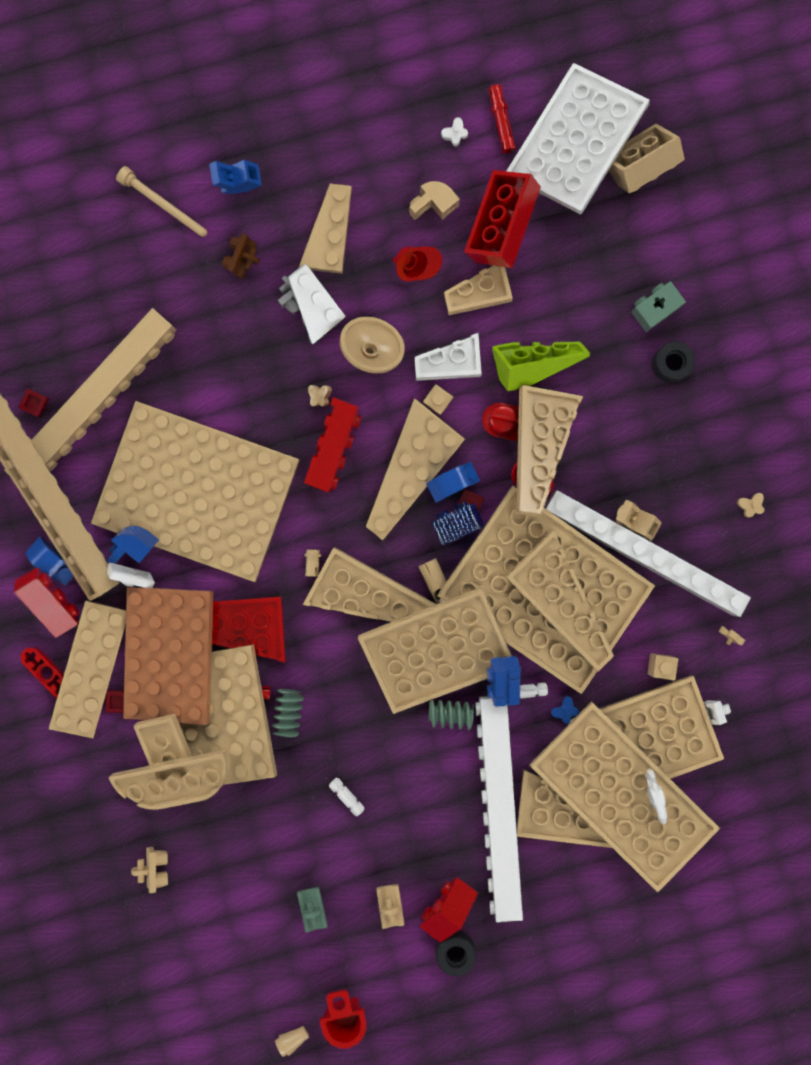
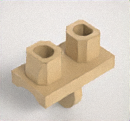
M146 847V866H144V859H138V866L131 869V875L138 876V883L145 882L144 875H147L149 893H156V888L168 885L167 872H156V866L167 865V852L164 850H154L153 847Z
M399 884L377 887L382 929L392 926H404Z

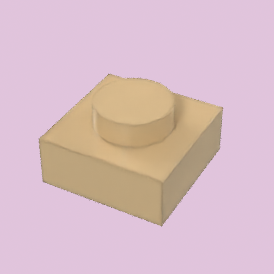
M435 385L423 403L441 415L453 399V396L438 385Z

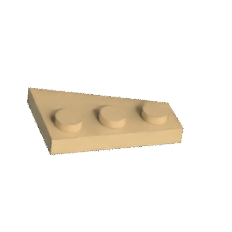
M499 266L485 268L473 278L466 279L444 292L448 315L509 303L513 299L505 267Z

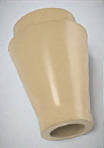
M303 1025L300 1028L279 1035L275 1043L282 1057L290 1056L310 1037Z

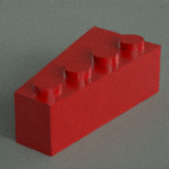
M334 397L330 404L334 406L332 414L329 413L326 416L324 422L325 433L319 437L316 447L318 452L312 457L304 484L331 493L332 489L336 490L340 478L336 476L339 469L343 470L347 460V457H344L346 449H351L355 438L352 436L354 428H359L362 416H359L358 406Z

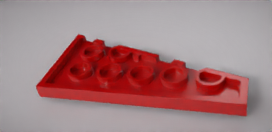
M282 597L213 601L212 644L227 648L254 645L256 655L286 662Z

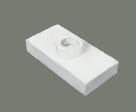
M108 563L106 571L109 579L120 581L130 587L136 585L153 588L155 582L150 572Z

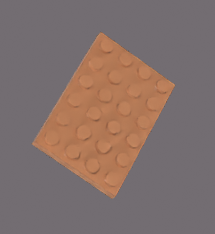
M127 587L124 719L149 720L176 714L179 723L199 725L210 723L213 591Z

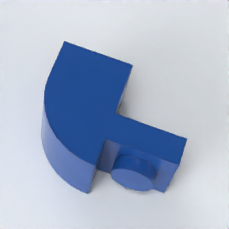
M246 160L231 166L218 161L210 163L213 186L220 187L222 193L236 194L248 192L262 186L259 165Z
M468 462L434 478L426 484L437 503L476 484L480 479L472 463Z
M139 526L125 527L111 540L115 544L109 550L111 555L106 561L116 564L127 553L140 563L159 539L145 528Z
M39 537L25 552L29 561L36 568L38 567L43 573L46 572L50 578H54L66 586L74 577L55 546L42 537Z

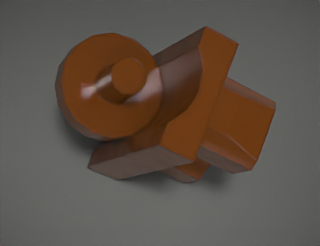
M242 233L240 237L233 236L229 243L230 248L235 251L233 257L226 255L222 261V266L240 279L244 278L246 270H250L252 264L258 265L260 259L255 257L257 243L251 240L247 234Z

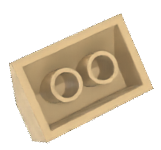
M654 124L626 141L609 169L617 185L630 194L684 161L680 137L658 124Z

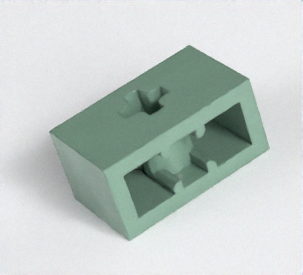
M671 281L665 286L663 283H660L651 290L653 294L650 297L646 298L644 295L634 303L636 307L631 313L645 332H648L686 303ZM657 303H659V304L661 305L660 307H657V308H655V307L653 306L654 304H657Z

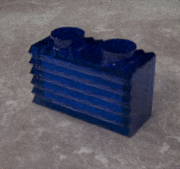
M466 501L455 506L456 511L450 514L446 510L436 515L437 519L431 523L442 546L485 526L475 503L468 505Z

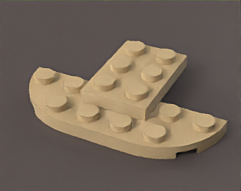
M170 714L140 721L133 726L150 766L113 773L109 777L115 790L124 799L126 797L138 803L137 806L151 810L164 809L203 801L213 796L221 788L228 776L229 758L226 749L192 756L176 714Z

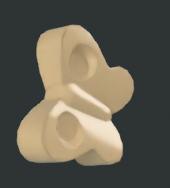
M310 385L308 393L311 397V406H328V397L332 391L331 387L322 386L319 388L316 385Z
M761 493L754 494L750 500L740 498L737 501L738 506L744 510L745 517H752L755 513L762 514L764 512V507H762L764 496Z
M723 626L718 631L728 638L726 644L729 646L732 642L742 646L746 641L733 630L729 631Z

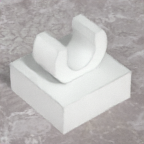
M712 700L703 702L711 724L721 725L727 722L725 715L731 713L729 704L722 705L721 701Z

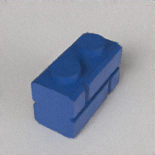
M509 656L504 659L502 657L492 658L491 668L486 670L488 682L491 681V685H487L488 698H492L495 707L506 706V704L509 706L519 705L521 669L518 658L516 656Z

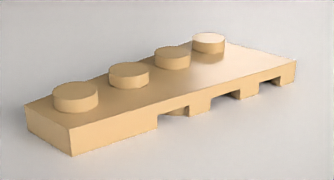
M329 185L299 268L306 264L310 270L343 273L352 186Z

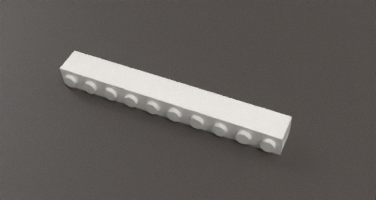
M557 490L552 493L544 507L571 527L732 616L741 617L751 597Z
M479 696V702L475 703L476 716H480L481 724H477V736L482 738V746H478L479 760H483L484 768H480L481 782H485V790L481 791L482 803L487 806V812H483L484 826H488V834H485V847L490 848V856H486L487 870H491L492 878L488 879V890L493 892V900L489 901L490 914H494L496 922L523 920L508 708L507 704L506 706L495 707L492 698Z

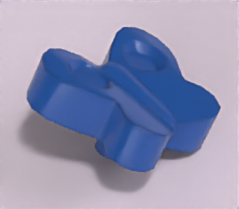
M570 696L563 697L560 707L551 709V714L554 717L562 718V721L566 724L570 722L569 720H571L572 716H576L579 713L578 709L573 707V701Z

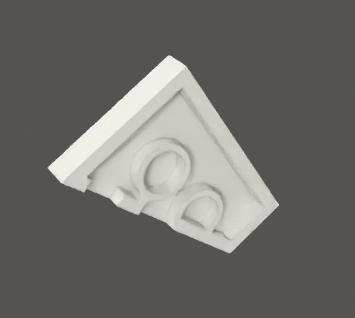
M303 264L287 278L300 309L310 342L314 344L346 316L309 267Z
M478 333L462 341H455L441 349L437 348L416 356V381L481 377Z

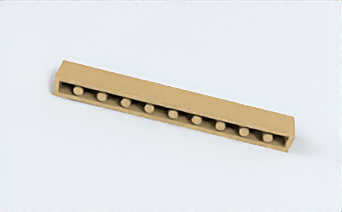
M153 308L32 439L33 447L39 456L44 459L45 466L49 472L57 466V461L61 456H65L71 451V445L86 434V429L90 424L96 423L102 415L100 413L106 407L109 408L116 401L115 397L130 386L132 378L144 371L145 364L150 359L153 360L158 356L160 348L164 343L167 344L174 338L176 329Z
M0 394V461L85 595L91 601L120 583L119 581L109 579L106 571L108 564L105 561L104 554L99 551L93 542L92 535L87 532L81 523L80 516L75 513L69 504L68 497L63 494L57 485L56 478L51 475L45 466L44 459L39 456L33 447L32 440L25 434L21 428L20 421L13 415L9 409L8 402Z

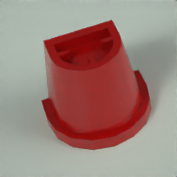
M347 990L328 993L326 997L327 1010L324 1016L319 1019L323 1035L332 1046L351 1048L363 1039L366 1032L364 1007L360 1008L358 997L350 998ZM336 997H342V998L344 999V1000H340V1001L333 1002V1000H334Z

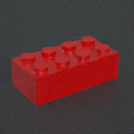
M499 170L492 171L464 250L475 263L513 268L541 188L532 174Z

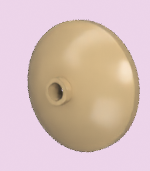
M374 317L353 319L345 325L340 335V348L343 355L352 365L363 371L385 373L396 368L403 358L405 347L401 335L392 325Z

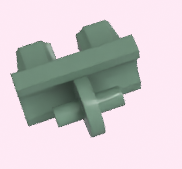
M320 887L298 891L297 895L305 932L327 928L328 924Z

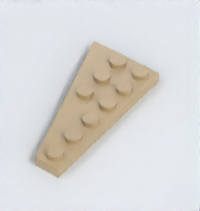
M525 385L519 388L516 513L539 516L542 513L549 493V486L555 476L557 464L562 457L572 422L577 415L576 411L583 396Z
M415 398L366 525L368 529L382 540H384L427 487L426 483L433 480L465 440Z
M552 530L505 577L584 659L599 672L614 655L603 632L599 628L593 611L590 609L588 600L566 558L564 549L557 539L555 530Z
M523 769L516 825L517 837L612 848L542 777Z

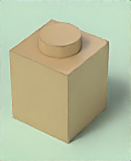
M650 653L647 674L655 678L676 680L678 658Z

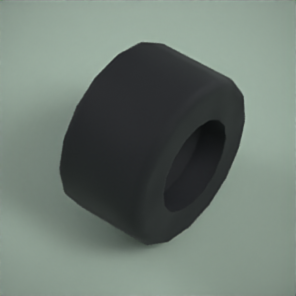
M672 341L665 344L655 353L652 359L654 374L659 380L666 383H676L685 379L692 373L695 366L693 351L682 342ZM674 354L678 356L681 361V367L678 370L672 371L667 367L665 360L668 355Z
M459 930L443 942H437L436 959L438 966L444 973L459 977L467 974L475 964L476 951L473 940L463 931ZM453 946H460L464 949V956L461 959L452 960L447 955L448 949Z

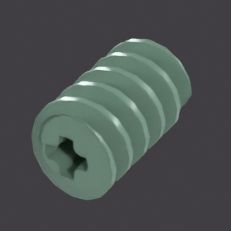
M277 689V692L283 694V697L276 698V701L282 704L274 708L280 714L273 716V718L279 720V723L272 724V727L278 729L277 732L272 734L296 737L299 735V731L294 728L300 727V722L295 719L301 718L302 714L298 710L303 708V705L298 702L303 701L304 696L299 694L301 692L297 690Z
M432 699L429 702L428 722L431 721L433 728L436 727L437 722H440L443 729L446 722L449 723L450 729H453L455 723H457L459 730L466 724L468 731H470L473 724L474 704L470 709L468 702H465L461 708L459 701L455 703L454 707H452L451 701H447L444 707L442 700H438L435 706Z

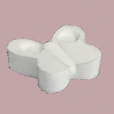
M457 117L454 119L451 128H444L442 130L441 136L445 140L452 141L453 146H458L460 139L467 138L468 130L463 128L462 119Z

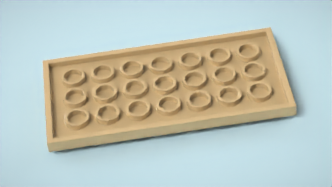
M592 702L529 764L657 892L720 829ZM648 769L654 771L657 784L660 785L665 797L667 823L661 824L656 808H653L649 798L646 779Z

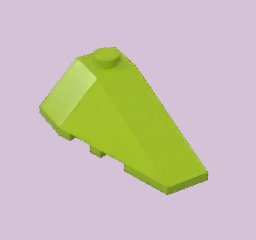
M512 342L492 346L499 380L507 391L518 390L522 385L531 386L590 357V352L581 342H554L552 346L540 345V342H533L532 346H520V342Z

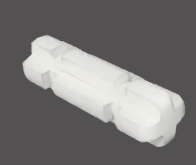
M537 683L536 686L534 684L520 685V699L536 697L537 694L538 696H546L548 694L546 683Z
M339 778L331 781L329 784L331 790L337 792L339 799L348 808H351L350 811L355 816L360 815L364 811V806L357 802V798L346 786L343 787V783Z

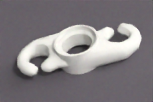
M648 769L646 779L649 798L653 808H656L661 824L667 823L665 797L660 785L657 784L654 771Z

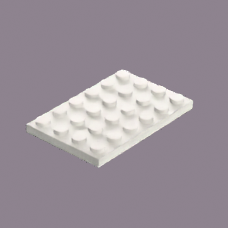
M573 63L507 171L532 174L541 186L540 194L582 214L647 109L650 100Z

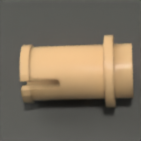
M306 550V554H304L306 556L305 576L319 575L320 550Z

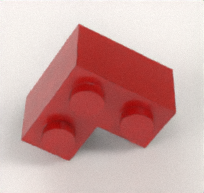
M458 877L451 882L447 881L442 886L440 899L438 898L432 907L428 906L421 915L423 920L419 927L439 943L462 928L478 894Z

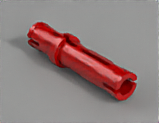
M496 84L490 86L488 92L491 98V112L496 120L502 153L506 154L516 150L508 118V104L504 100L502 85Z

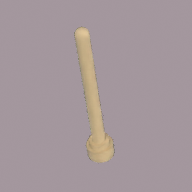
M127 166L120 169L116 177L119 183L123 186L134 187L201 237L207 235V230L137 180L134 171Z

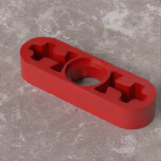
M30 647L23 650L20 656L22 664L57 698L58 690L60 689L58 684L61 685L64 673L41 649ZM28 653H35L34 659L36 661H29L30 655ZM44 667L52 669L53 675L50 679L43 677L42 670ZM57 677H59V679L56 680L57 683H53L51 685L50 682L54 681Z

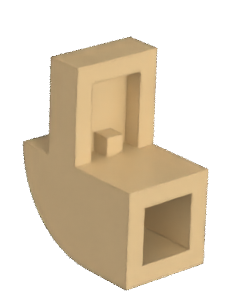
M437 181L427 182L421 186L420 194L422 197L417 196L411 201L409 214L416 220L432 207L443 220L459 207L460 199L446 184Z
M625 500L624 504L617 511L615 523L652 542L662 522L656 516L640 510L633 502Z

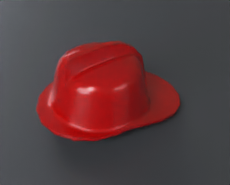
M406 246L398 252L396 257H393V262L397 269V275L401 280H426L435 276L440 270L442 255L435 247Z
M506 403L490 405L482 416L484 429L495 437L518 441L519 406Z

